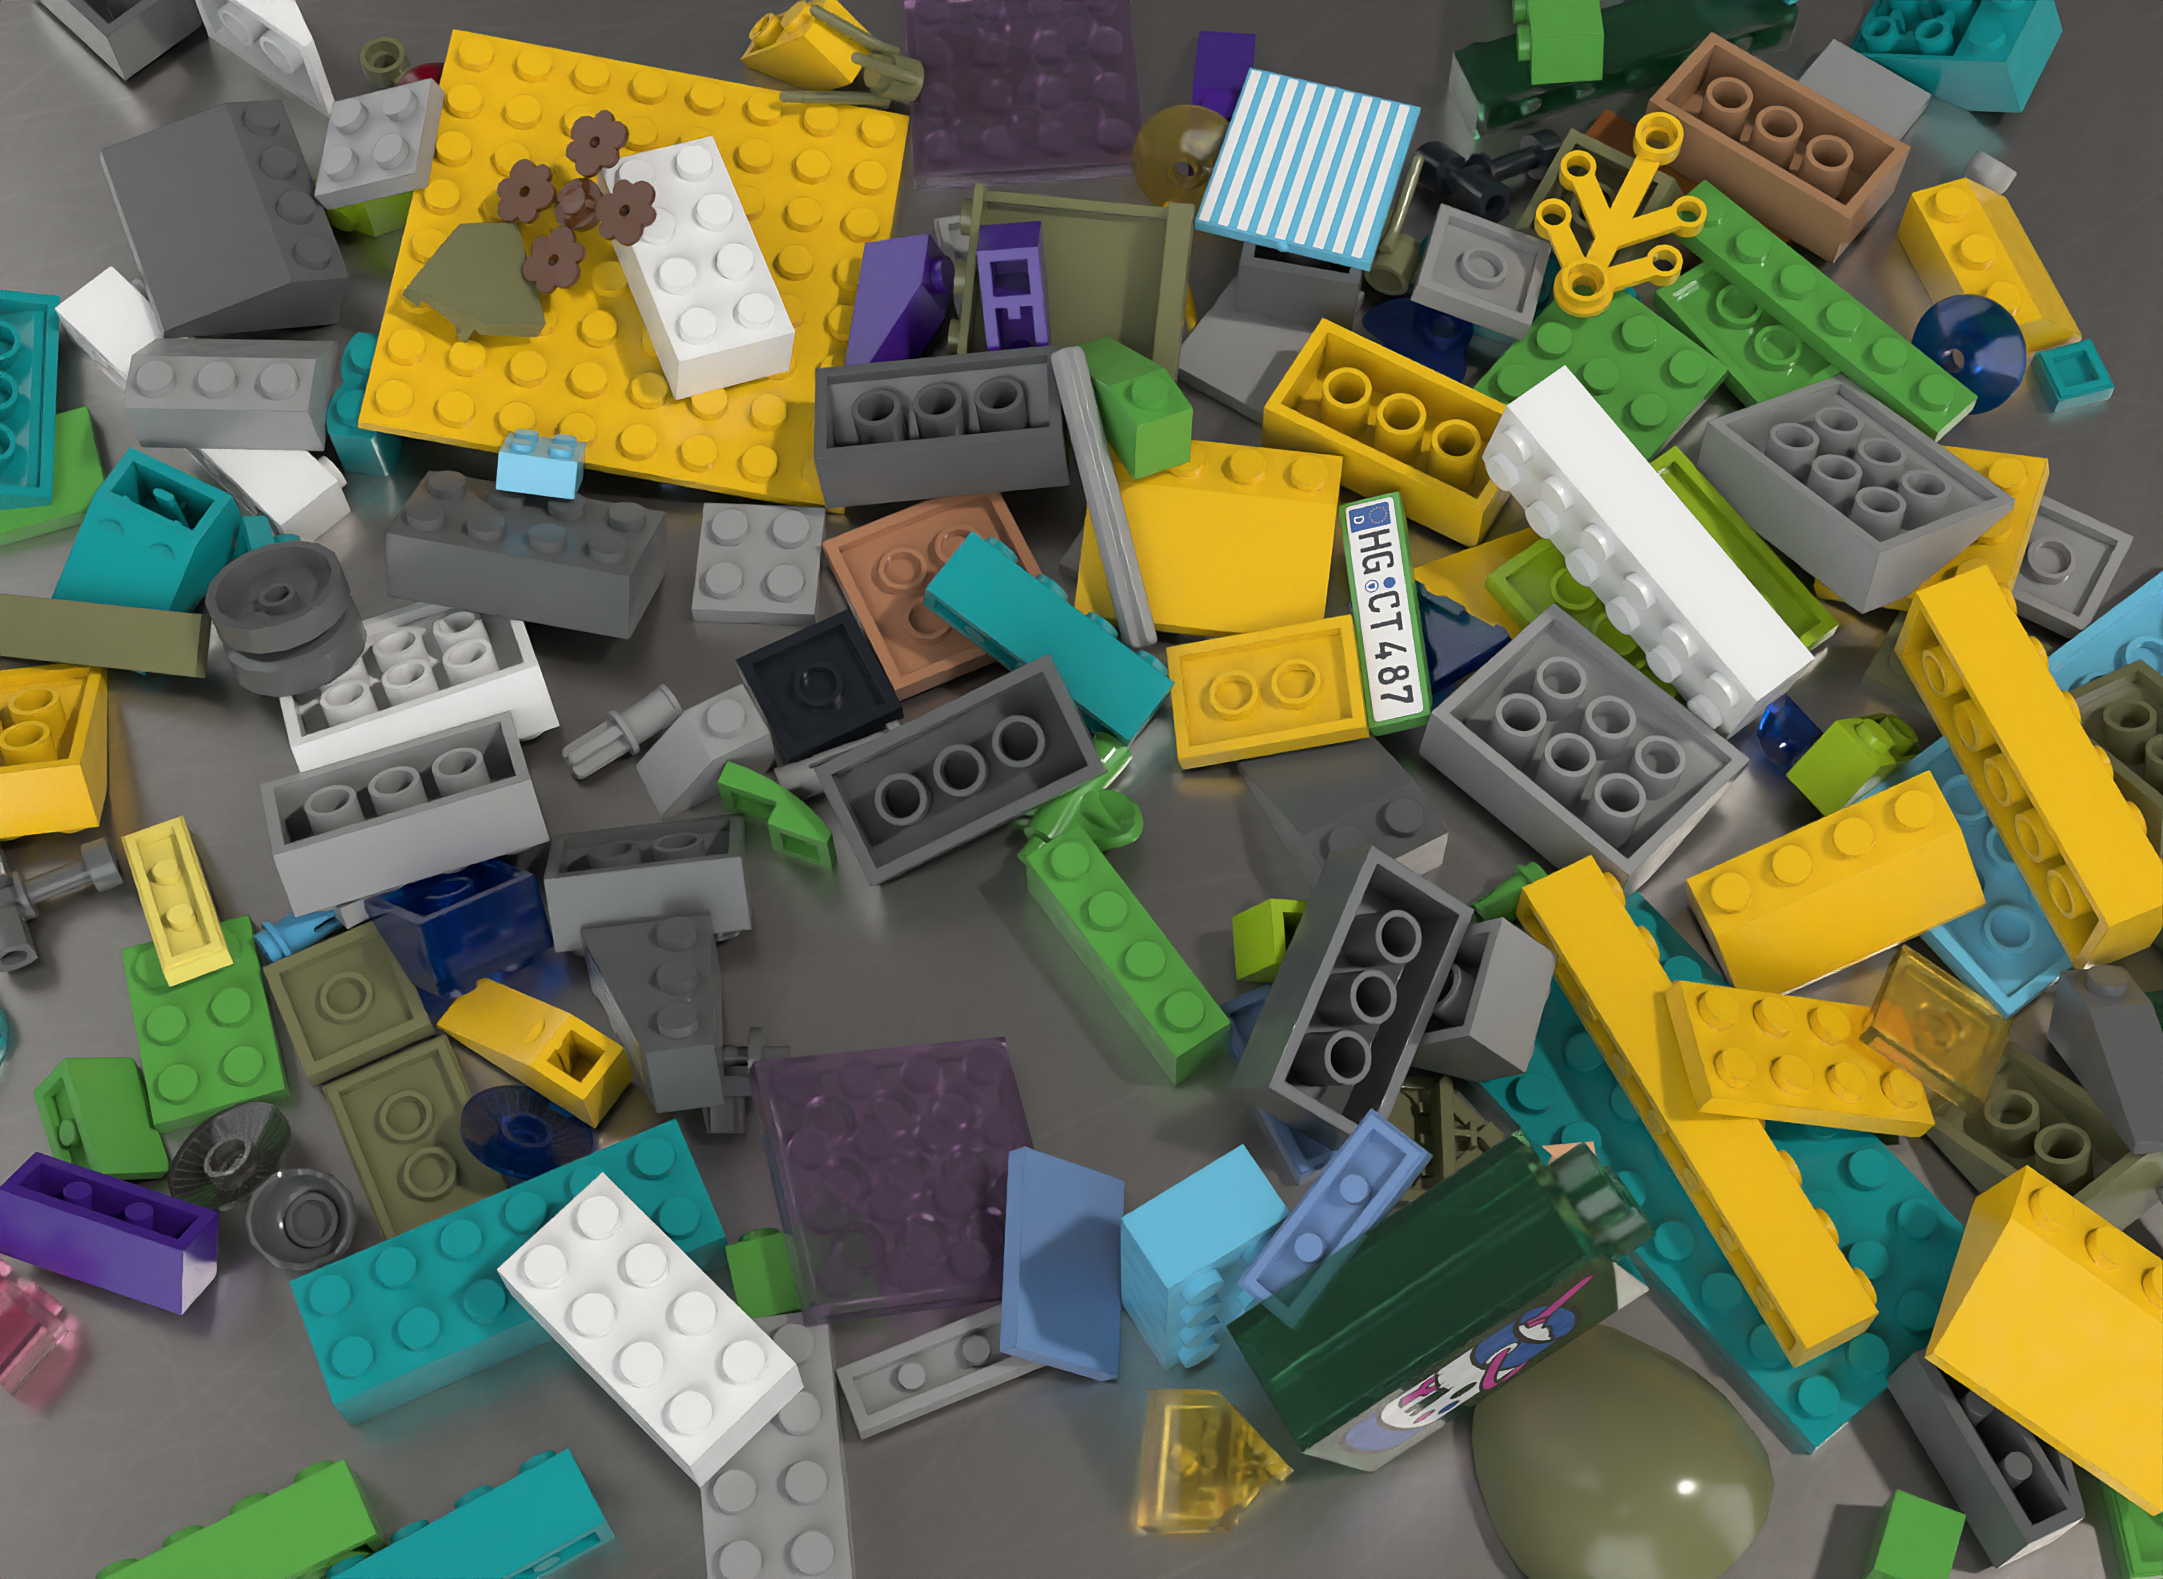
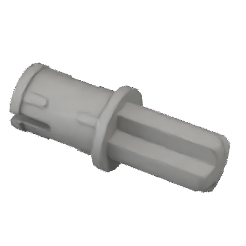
M661 684L657 687L658 689L623 711L617 713V711L612 709L607 713V721L566 745L561 753L571 773L578 779H585L628 751L633 755L637 754L640 751L639 744L673 724L683 713L682 707L671 690L665 684Z

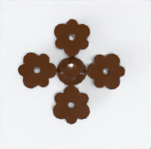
M608 110L598 112L594 118L582 116L572 126L571 137L574 141L570 142L567 146L566 157L575 163L576 171L585 178H577L570 181L557 195L555 186L550 183L553 177L552 170L544 164L536 166L532 161L522 159L513 165L510 171V178H505L498 184L497 194L502 198L498 205V215L507 223H515L520 220L527 225L533 224L538 219L539 213L549 209L555 202V217L562 226L553 230L549 238L547 236L536 238L532 244L533 254L526 259L523 265L524 277L528 281L536 283L538 291L545 295L552 294L557 287L570 289L580 278L581 270L579 264L586 256V249L583 245L576 242L574 231H588L602 221L599 233L604 239L608 241L616 239L624 246H632L640 240L644 228L652 225L656 219L657 212L651 206L655 200L656 192L650 183L638 181L632 184L630 181L622 179L614 185L613 193L604 195L597 184L589 179L599 174L603 167L610 169L616 166L620 159L619 150L625 146L629 138L627 126L620 121H615L614 115Z

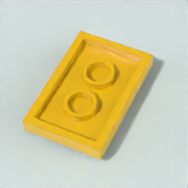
M1351 614L1166 647L1169 679L1175 682L1171 689L1178 761L1183 770L1370 737L1356 631Z

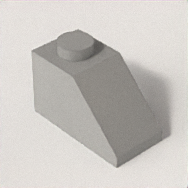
M742 683L685 710L637 763L636 770L663 821H666L720 795L717 782L727 761L749 768L761 775L777 768V762L770 732Z

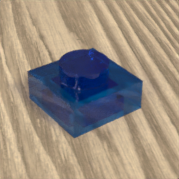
M1786 693L1766 707L1756 732V736L1759 738L1760 745L1767 757L1776 765L1785 766L1788 770L1824 734Z

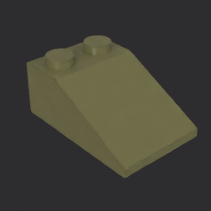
M2139 659L2071 690L2069 693L2079 708L2081 726L2093 746L2098 745L2106 752L2112 764L2114 782L2124 799L2132 801L2141 811L2147 827L2146 836L2159 858L2163 857V676Z
M2010 1040L1928 1101L1935 1125L1926 1132L1927 1136L1981 1194L2028 1165L2121 1231L2160 1201L2155 1190L2163 1186V1152L2133 1155L2084 1088Z

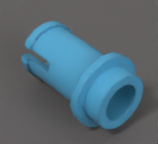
M334 910L312 912L296 918L292 911L273 924L268 920L261 923L263 930L254 935L253 938L266 960L271 964L308 948L343 926L336 917L334 918L336 916Z

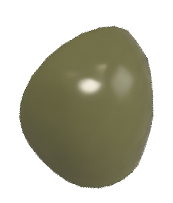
M1590 1321L1580 1322L1571 1333L1531 1358L1511 1378L1488 1391L1481 1392L1474 1409L1472 1447L1475 1472L1484 1503L1500 1541L1518 1568L1529 1579H1716L1724 1574L1749 1548L1767 1519L1775 1485L1769 1455L1761 1440L1727 1397L1698 1372L1675 1357L1613 1327Z

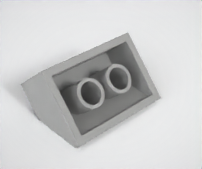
M156 338L131 356L122 409L141 447L324 451L327 434L326 414L333 394L339 345L337 341Z

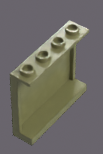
M975 183L974 198H964L961 210L960 233L961 235L969 236L967 260L958 259L955 268L954 295L963 296L961 320L951 319L947 346L948 355L988 352L976 253L980 225L1041 221L1052 345L1059 344L1060 350L1109 336L1164 367L1177 385L1196 216L1194 204L1169 202V207L988 190L985 184ZM1067 425L1069 443H1072Z

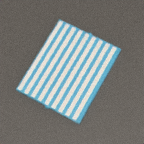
M1250 68L1199 208L1194 230L1370 272L1418 122L1421 107L1340 89L1337 86H1327Z

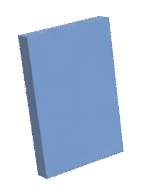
M1025 1146L1009 1152L1000 1352L1099 1381L1119 1377L1121 1320L1120 1218L1124 1216L1125 1180Z

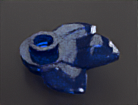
M1404 297L1390 299L1375 306L1361 319L1362 326L1371 335L1384 343L1383 347L1462 383L1467 370L1463 351L1471 342L1473 323ZM1438 325H1446L1453 330L1454 334L1449 338H1439L1434 335L1432 329Z

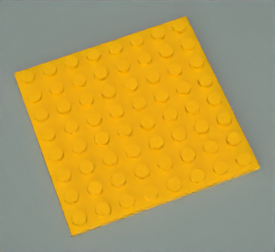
M453 29L439 84L445 93L428 187L417 189L413 192L358 419V428L499 453L509 432L515 433V430L518 429L533 430L538 432V436L554 438V435L557 434L572 435L577 438L578 442L586 443L584 469L791 506L823 507L826 509L814 462L816 368L845 366L864 246L867 242L890 239L910 116L850 104L785 103L779 98L782 91ZM608 110L614 115L615 121L622 122L629 130L628 141L619 150L620 158L713 136L794 328L795 335L789 371L675 400L611 241L604 239L599 233L602 221L588 231H574L576 242L583 245L586 249V256L579 264L581 274L578 282L570 289L557 287L549 295L541 293L536 287L546 325L538 337L481 335L474 331L468 341L464 343L457 337V331L452 322L424 301L417 307L402 294L459 224L507 223L498 215V205L502 198L497 194V187L503 179L510 178V171L519 160L528 159L536 166L540 164L548 166L553 172L550 183L555 186L557 195L570 181L577 178H585L576 171L575 163L566 157V148L570 142L574 141L571 137L572 126L582 116L594 118L598 112ZM598 174L595 177L589 179H591L597 184ZM555 202L549 209L541 211L538 219L533 224L527 225L520 220L515 222L518 223L527 258L533 254L532 244L539 236H547L549 238L553 230L562 226L555 217ZM845 507L827 508L826 512L844 515Z

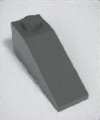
M2102 964L2092 966L2089 969L2060 971L2047 1036L2133 1155L2163 1152V1032L2152 1002L2123 966Z

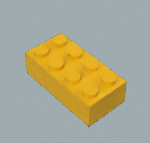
M1321 319L1264 406L1262 447L1343 456L1340 485L1367 498L1399 491L1404 501L1406 517L1469 548L1480 545L1511 494L1510 491H1503L1495 485L1487 473L1484 460L1481 458L1507 406L1506 404L1327 319Z

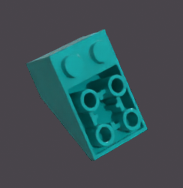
M1875 0L1849 48L1932 94V97L1968 111L2022 113L2063 29L2054 0Z
M129 447L95 492L51 599L192 613L207 593L209 584L233 557L242 515L233 496ZM136 671L144 676L148 674V672Z

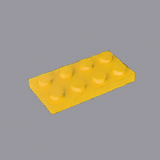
M1679 980L1665 994L1695 1105L1699 1112L1920 1138L1935 1125L1898 1010Z

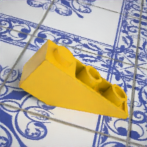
M478 974L472 978L436 1024L440 1030L594 1129L634 1078L623 1046L564 1010Z

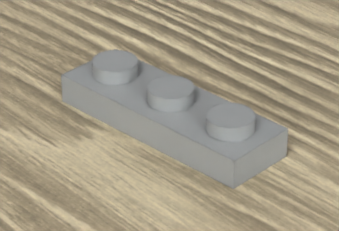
M1001 1303L835 1369L860 1438L863 1440L1046 1365L1000 1352Z

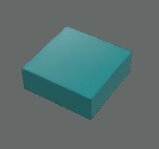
M2091 339L2036 352L2030 363L2053 413L2109 399L2115 388Z

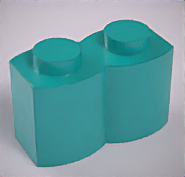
M358 332L349 341L344 350L341 360L343 384L336 390L330 400L326 414V426L345 472L387 477L395 468L401 456L403 436L358 428V419L379 334Z

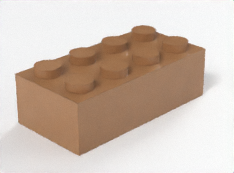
M1713 32L1707 36L1649 99L1645 115L1653 112L1671 114L1679 120L1683 127L1684 136L1680 152L1674 161L1667 164L1668 167L1698 185L1703 180H1707L1749 215L1831 264L1837 260L1893 194L1911 148ZM1653 140L1647 143L1652 148H1667L1661 141Z

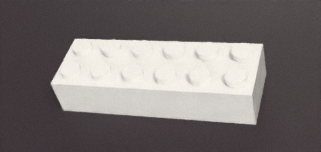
M1566 365L1506 406L1481 457L1485 462L1488 475L1497 487L1503 491H1510L1525 509L1527 521L1532 529L1542 538H1549L1563 554L1566 566L1573 578L1581 585L1589 586L1605 604L1607 616L1615 628L1623 634H1630L1646 653V660L1652 672L1661 681L1671 683L1687 702V709L1725 740L1731 738L1779 702L1815 657Z

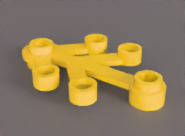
M1653 112L1645 115L1638 122L1633 139V150L1637 156L1610 209L1595 176L1596 161L1593 156L1586 151L1574 150L1562 158L1559 181L1565 189L1575 193L1595 239L1587 256L1584 257L1570 228L1572 212L1569 205L1563 200L1551 198L1544 200L1537 207L1534 228L1540 237L1550 240L1560 264L1561 270L1555 277L1553 294L1558 306L1567 314L1579 318L1594 317L1609 307L1614 292L1648 281L1656 286L1664 287L1672 285L1678 280L1683 265V257L1677 248L1667 244L1653 247L1647 257L1609 267L1619 249L1672 232L1684 238L1694 237L1704 227L1707 217L1706 205L1701 199L1690 195L1678 198L1672 206L1634 218L1659 166L1671 163L1680 152L1684 131L1679 120L1673 115L1665 112ZM1657 140L1664 143L1667 148L1656 149L1650 147L1647 143ZM1572 166H1581L1588 173L1584 176L1576 177L1570 174L1567 169ZM1682 211H1690L1697 216L1698 220L1685 222L1677 214ZM1547 214H1556L1563 219V222L1558 225H1550L1543 220V217ZM1657 260H1667L1674 268L1670 271H1660L1653 263ZM1585 285L1590 287L1594 294L1582 296L1576 294L1573 289L1577 286Z

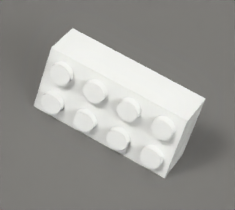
M713 136L621 157L613 168L607 169L603 167L597 176V186L604 195L613 193L614 185L622 179H626L632 184L638 181H646L654 187L656 192L655 200L651 206L655 208L657 216L652 225L644 228L640 240L632 246H624L616 239L611 240V243L674 399L679 400L789 371L795 331Z
M603 1172L497 1269L510 1294L699 1487H702L804 1388L797 1364Z

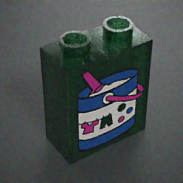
M1518 1129L1236 1318L1226 1327L1302 1453L1364 1471L1374 1472L1650 1290V1287L1628 1254L1657 1236V1233L1615 1170L1609 1164L1603 1167L1584 1141L1559 1158H1555L1522 1129Z

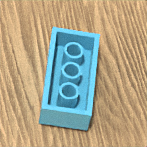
M1244 1144L1120 1218L1121 1305L1165 1372L1181 1362L1185 1368L1199 1364L1218 1349L1220 1344L1217 1340L1239 1326L1243 1332L1253 1330L1274 1315L1240 1287L1237 1282L1289 1216L1290 1211Z

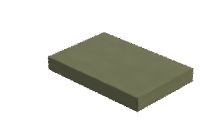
M446 1033L322 1087L383 1241L511 1188L507 1176L499 1172L503 1170V1167L495 1171L487 1166L501 1163L500 1161L484 1164L479 1160L498 1159L499 1157L479 1158L475 1157L471 1151L484 1154L497 1153L472 1150L465 1144L466 1142L470 1145L496 1152L493 1143L489 1144L480 1141L461 1131L460 1124L472 1133L492 1142L490 1139L477 1134L461 1123L463 1116L473 1126L489 1136L488 1133L476 1126L464 1115L467 1109L486 1128L485 1124L468 1108L473 1102L475 1105L476 1103ZM461 1133L471 1139L493 1146V1148H486L464 1141Z

